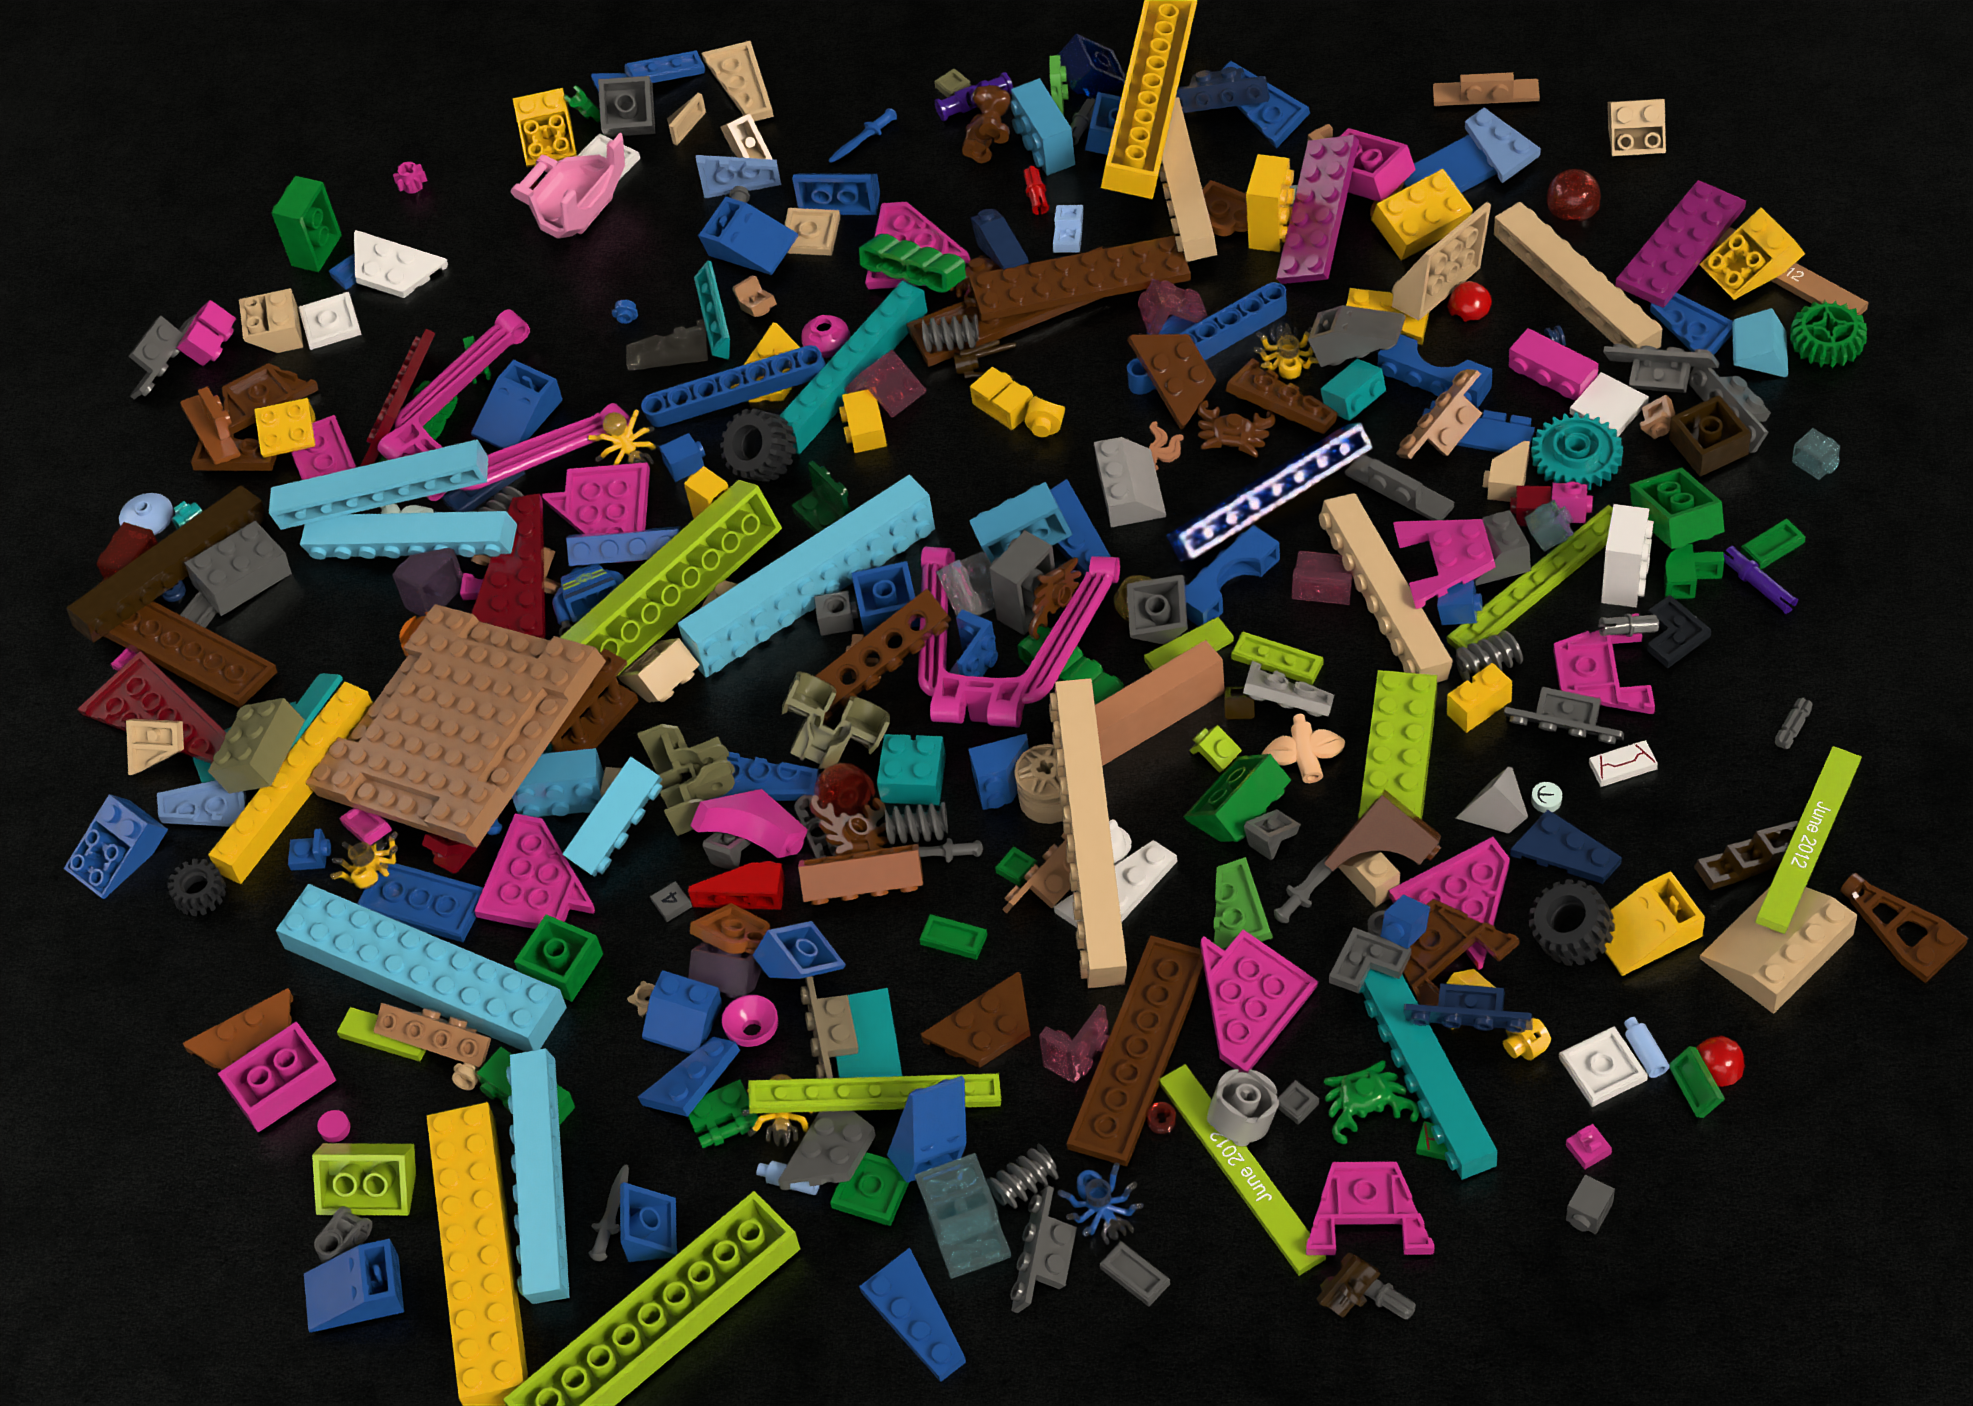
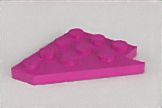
M908 202L881 204L875 236L888 234L899 241L908 240L916 243L921 248L931 247L942 254L950 253L957 255L965 263L970 262L968 252ZM868 270L865 283L868 289L896 288L902 280L907 283L909 282L904 278H891L882 271L872 272Z
M648 463L567 469L565 492L542 494V498L545 504L581 534L642 531L646 528L650 468Z
M515 813L474 910L476 917L536 929L546 914L565 922L570 909L594 914L595 909L567 859L562 855L561 849L543 819Z
M1491 837L1390 889L1389 898L1395 903L1404 894L1425 905L1432 899H1435L1468 914V917L1478 922H1486L1494 926L1509 869L1510 858L1495 838ZM1475 942L1465 952L1477 969L1480 970L1483 968L1487 950L1478 942Z
M1244 929L1225 951L1203 936L1200 948L1219 1056L1221 1060L1234 1069H1239L1238 1072L1248 1073L1317 988L1319 981Z

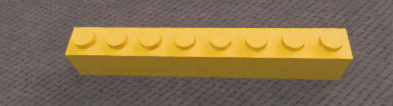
M344 682L289 751L272 785L260 788L208 854L222 876L239 884L243 883L312 794L313 790L305 782L329 751L332 744H334L338 737L347 740L373 705L368 691Z

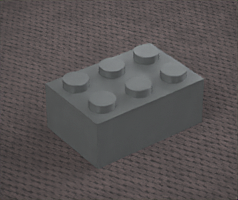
M256 521L185 562L192 585L202 593V596L212 604L221 616L292 574L286 553Z
M1025 530L1018 538L1010 542L1008 549L1000 557L995 558L989 568L997 620L1023 635L1028 632L1029 624L1035 615L1032 607L1033 601L1036 598L1034 591L1040 583L1038 576L1055 569L1052 545Z

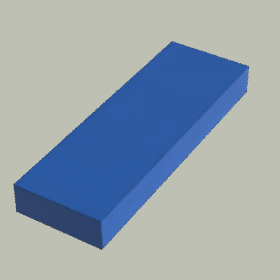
M691 51L625 64V72L628 77L650 76L652 83L704 74L705 66L698 52Z

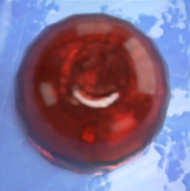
M1568 169L1558 173L1550 182L1547 192L1548 209L1554 216L1569 221V219L1582 221L1592 217L1599 210L1601 193L1598 182L1590 173L1582 169Z
M835 763L828 766L820 773L814 787V795L819 797L817 801L818 806L825 809L827 804L831 803L836 817H840L841 813H846L849 816H854L858 813L863 815L864 805H869L868 801L871 795L874 797L875 794L874 783L863 769L851 763Z

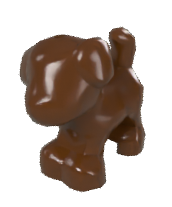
M996 85L980 86L973 92L972 99L982 114L975 115L971 119V123L966 126V137L962 145V152L977 163H986L991 159L992 152L989 146L993 138L994 142L1001 144L1007 142L1010 135L1009 127L1001 122V116L1011 109V98L1006 90H1002Z

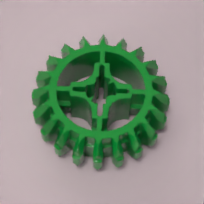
M1824 299L1819 305L1813 301L1810 307L1804 306L1801 312H1797L1791 324L1790 340L1791 344H1793L1794 352H1800L1801 359L1809 358L1810 364L1818 362L1820 367L1824 364H1830L1833 368L1836 363L1844 366L1847 360L1853 362L1856 355H1860L1867 340V327L1863 316L1857 315L1856 308L1849 310L1847 303L1841 306L1835 300L1833 304H1829Z

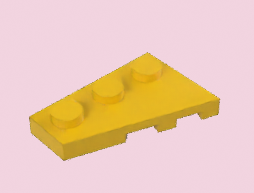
M1350 288L1346 306L1402 313L1406 318L1400 334L1417 340L1420 345L1423 344L1429 312L1418 321L1392 307L1393 294L1391 292Z

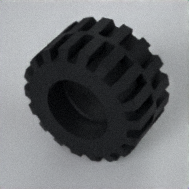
M758 409L742 410V414L737 413L733 416L734 421H729L726 425L728 427L727 431L722 433L724 442L720 443V449H724V453L721 455L722 459L727 461L726 467L732 470V473L743 478L762 482L778 479L779 473L784 474L787 471L786 466L792 464L791 456L796 453V448H793V444L796 443V437L791 435L794 432L792 426L787 425L788 421L785 418H781L773 413ZM762 435V447L759 454L755 457V443L757 438Z
M1565 880L1564 885H1561L1560 882L1553 883L1554 888L1548 890L1546 887L1542 891L1544 894L1542 898L1536 897L1534 900L1536 908L1530 909L1529 915L1532 919L1529 920V925L1533 930L1532 934L1545 953L1558 963L1563 961L1565 965L1572 966L1573 961H1576L1578 965L1585 964V959L1588 958L1592 962L1597 959L1595 954L1598 952L1603 954L1607 950L1605 943H1611L1613 939L1610 933L1615 931V924L1612 921L1614 919L1613 914L1593 886H1587L1585 882L1580 880L1576 884L1573 880ZM1575 913L1586 914L1584 921L1577 929L1566 933L1558 932L1561 923L1568 916Z

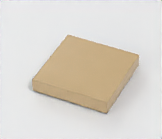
M788 208L784 225L798 233L799 236L787 253L832 255L840 221V211Z

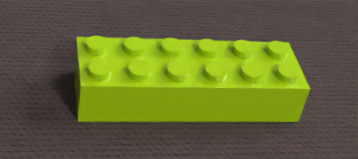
M1378 670L1359 818L1385 789L1422 819L1437 700V675Z

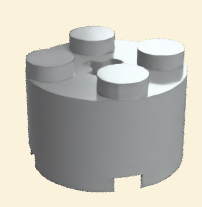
M1234 1069L1226 1072L1220 1078L1209 1105L1207 1121L1221 1135L1232 1140L1237 1146H1247L1250 1142L1257 1141L1266 1135L1278 1108L1279 1100L1276 1095V1086L1268 1077L1254 1070L1244 1073L1238 1072L1239 1069Z

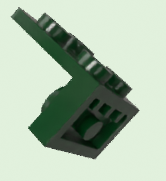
M812 460L808 463L813 491L791 506L793 513L817 534L852 512L848 505L847 497L849 495L844 485L840 482L836 483L825 467H819Z

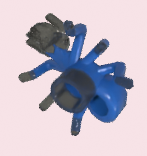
M1117 1162L1113 1165L1109 1183L1102 1179L1094 1170H1084L1078 1175V1195L1084 1201H1077L1071 1193L1063 1190L1058 1191V1195L1068 1199L1073 1207L1088 1208L1080 1216L1077 1213L1067 1214V1220L1074 1219L1077 1223H1082L1091 1215L1097 1213L1091 1226L1083 1230L1084 1236H1088V1234L1093 1235L1100 1219L1105 1220L1101 1237L1106 1245L1109 1244V1239L1106 1236L1107 1232L1111 1239L1117 1240V1230L1124 1236L1126 1235L1125 1226L1130 1232L1134 1231L1133 1226L1128 1220H1123L1113 1213L1131 1216L1135 1210L1143 1208L1142 1203L1132 1204L1129 1209L1112 1205L1125 1202L1130 1192L1137 1187V1183L1132 1182L1126 1187L1121 1196L1111 1197L1120 1167Z

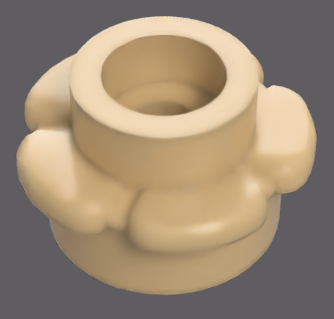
M458 1063L454 1066L455 1072L452 1080L459 1088L472 1090L475 1085L479 1084L480 1081L476 1074L479 1071L477 1066L469 1063H463V1065Z

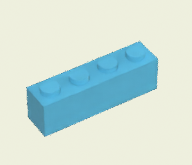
M630 756L562 855L594 877L598 872L603 874L612 861L609 858L610 854L615 848L619 850L629 836L626 831L632 823L637 825L644 816L646 810L643 807L649 799L653 801L662 790L663 786L660 783L663 779Z

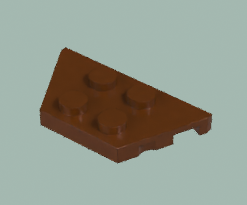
M1189 334L1129 336V344L1180 430L1183 429L1197 410L1198 405L1204 400L1215 384L1216 379Z
M268 363L222 387L224 410H227L232 425L228 426L230 435L256 423L255 409L302 399L318 391L317 382L312 379L308 382L298 379L296 373L281 370L278 366Z
M1016 972L920 1034L922 1041L927 1045L933 1043L944 1048L945 1053L956 1058L961 1057L967 1063L981 1068L1029 1037L1031 1034L1021 974Z

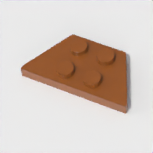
M289 988L183 1042V1045L191 1055L194 1053L204 1059L205 1063L211 1067L223 1070L291 1025L290 1004L293 1002V996Z

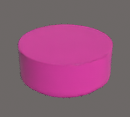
M331 1110L324 1113L317 1125L322 1138L332 1143L343 1140L349 1134L351 1127L347 1116L339 1110Z

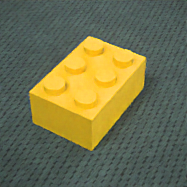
M1257 155L1246 192L1249 249L1281 252L1283 242L1286 239L1293 208L1291 205L1293 204L1295 193L1294 188H1290L1293 183L1294 170H1290L1289 158Z
M1441 169L1377 203L1372 221L1402 261L1443 239L1472 214L1473 209L1444 169Z

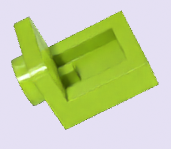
M1218 725L1209 731L1206 728L1202 729L1193 738L1196 744L1189 750L1193 755L1200 752L1218 772L1223 771L1242 751Z

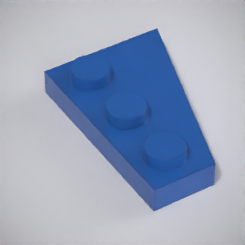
M712 1037L638 1096L642 1106L688 1117L739 1053L738 1045L734 1041Z

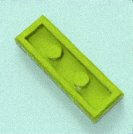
M1216 617L1144 655V659L1149 668L1154 671L1205 640L1215 651H1218L1233 643L1234 636L1221 619Z
M1246 632L1241 633L1231 653L1233 660L1251 665L1252 661L1261 664L1260 669L1270 672L1276 670L1285 674V677L1313 685L1323 665V657Z
M352 1007L349 1008L337 1031L339 1038L419 1062L421 1061L426 1051L425 1049L374 1033L378 1015Z

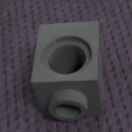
M848 591L814 596L821 636L855 630L853 619L858 618L856 601L850 602Z

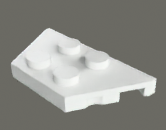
M357 230L354 232L355 278L358 284L405 298L416 287L429 281V276L438 269L443 271L448 266L447 259Z

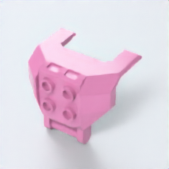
M619 133L614 140H610L607 143V158L601 155L566 157L556 161L546 155H541L536 160L534 168L520 184L516 183L511 189L512 195L530 206L542 231L556 238L570 237L576 233L582 234L612 200L613 193L625 167L622 133ZM544 171L547 172L546 176L533 190L529 189Z

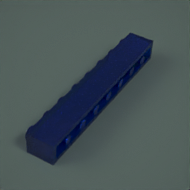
M1361 423L1347 424L1166 536L1179 560H1192L1352 460L1373 449V446Z

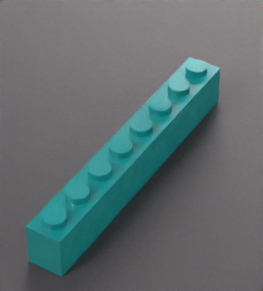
M902 280L782 412L780 417L785 418L788 421L787 425L792 426L794 430L791 435L796 437V443L793 444V448H796L797 454L800 455L839 411V407L844 406L842 395L856 392L909 333L906 324L922 318L927 313L924 290Z
M1370 969L1359 993H1363L1366 999L1364 1003L1371 1018L1375 1017L1379 1023L1377 1027L1384 1043L1389 1042L1392 1048L1391 1056L1397 1068L1402 1067L1406 1074L1404 1075V1080L1409 1092L1416 1093L1419 1099L1417 1103L1421 1115L1424 1119L1429 1118L1431 1123H1434V1126H1431L1433 1137L1438 1145L1441 1143L1445 1144L1448 1152H1445L1448 1166L1452 1171L1457 1170L1461 1180L1496 1167L1497 1149L1430 1025H1414L1405 1018L1404 1004L1418 1005L1403 975L1398 979Z

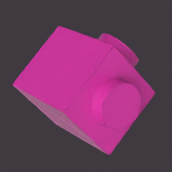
M1578 482L1553 483L1551 522H1586V513H1592L1593 496L1587 495V484H1580Z

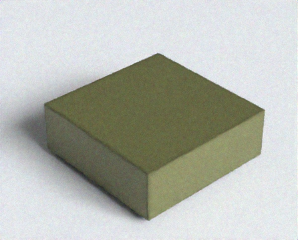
M952 69L934 81L935 88L947 98L953 96L954 92L971 86L970 81L956 69Z

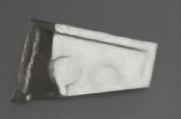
M704 319L697 321V326L684 329L683 326L675 328L674 334L665 337L655 335L626 345L628 371L708 360V339Z

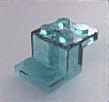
M975 1153L915 1174L918 1188L927 1209L930 1226L951 1279L1011 1258L1010 1249L999 1223L995 1202Z

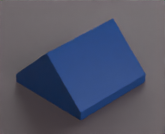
M623 1182L620 1184L621 1244L628 1262L673 1258L677 1255L676 1198Z

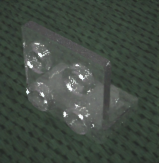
M984 551L961 561L957 560L936 572L957 616L962 609L979 616L995 608L989 570L991 562Z

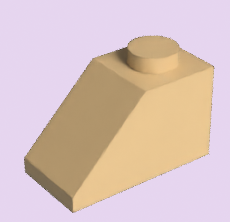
M750 113L720 127L731 150L738 158L772 159Z
M1523 441L1492 459L1490 471L1485 470L1483 487L1488 488L1489 500L1510 502L1511 497H1516L1517 486L1525 485L1530 441Z
M1379 851L1357 854L1338 866L1375 908L1390 899V889L1400 885V872Z

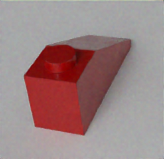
M772 861L752 862L689 886L688 893L693 907L722 908L732 903L742 909L781 910L785 875L781 863Z

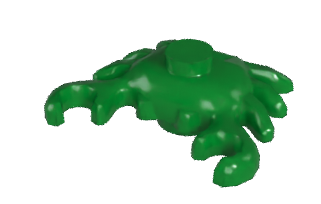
M1384 1060L1367 1069L1349 1075L1325 1078L1324 1083L1326 1085L1337 1087L1331 1090L1325 1097L1327 1102L1337 1099L1329 1110V1116L1333 1118L1340 1109L1343 1110L1332 1128L1333 1137L1338 1143H1347V1137L1340 1133L1341 1129L1350 1128L1353 1132H1357L1358 1127L1352 1118L1353 1115L1364 1118L1369 1112H1382L1386 1104L1392 1106L1395 1118H1399L1401 1110L1407 1108L1412 1111L1411 1121L1416 1122L1418 1120L1419 1107L1417 1103L1411 1099L1393 1094L1394 1092L1405 1095L1407 1092L1404 1086L1392 1082L1398 1079L1397 1074L1390 1072L1380 1073L1386 1066Z

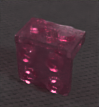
M1152 279L1146 292H1142L1138 300L1147 332L1150 334H1159L1169 314L1195 323L1208 318L1199 293L1192 289L1184 290L1178 288L1166 280L1161 282Z

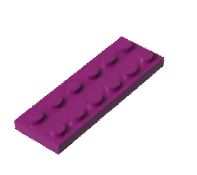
M1355 135L1309 140L1307 143L1276 278L1281 284L1326 280L1329 278L1359 139Z
M1698 180L1617 277L1615 287L1664 308L1745 209L1746 200Z

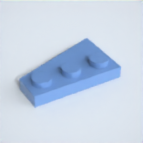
M696 155L705 198L727 195L735 186H743L750 191L781 185L777 160Z
M215 780L157 793L158 817L161 823L230 827L247 806L246 791L229 794Z

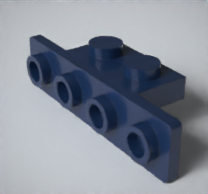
M1227 67L1216 72L1200 71L1192 76L1189 86L1178 87L1176 98L1179 97L1183 113L1268 102L1270 99L1265 76L1245 78L1244 69H1236L1235 67Z
M1440 983L1438 1006L1404 1004L1403 1011L1406 1020L1418 1026L1439 1023L1448 1028H1459L1461 1025L1474 1026V1028L1483 1031H1489L1493 1028H1506L1507 1031L1512 1033H1523L1525 1030H1533L1531 1013L1503 1011L1504 988Z

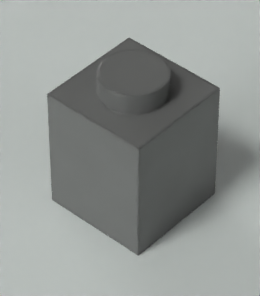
M1585 1175L1567 1206L1566 1221H1569L1573 1227L1580 1231H1589L1596 1234L1613 1205L1615 1189Z

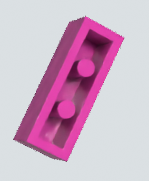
M1529 328L1509 349V367L1515 372L1524 374L1537 381L1540 385L1547 386L1559 392L1562 396L1575 401L1598 376L1599 363Z

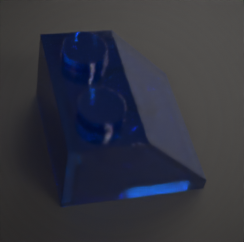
M1076 34L1058 54L1060 55L1061 65L1066 66V74L1070 82L1069 86L1075 93H1082L1092 98L1097 96L1098 92L1109 93L1124 88L1126 76L1112 49Z

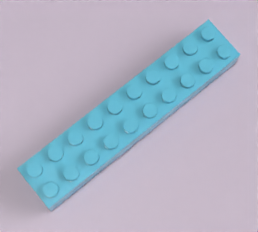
M910 475L906 476L680 621L678 626L683 644L700 664L697 667L700 672L707 678L714 672L720 671L725 665L737 657L745 655L748 650L757 644L768 640L777 631L791 625L794 620L805 613L816 608L814 596L840 592L853 583L851 573L880 567L887 560L905 551L919 539L927 537L935 530L929 494Z
M310 884L306 886L276 929L286 950L422 1008L439 1011L441 1016L445 1018L456 1017L468 1021V1027L477 1029L480 1033L525 1052L540 1050L567 1008L560 989Z

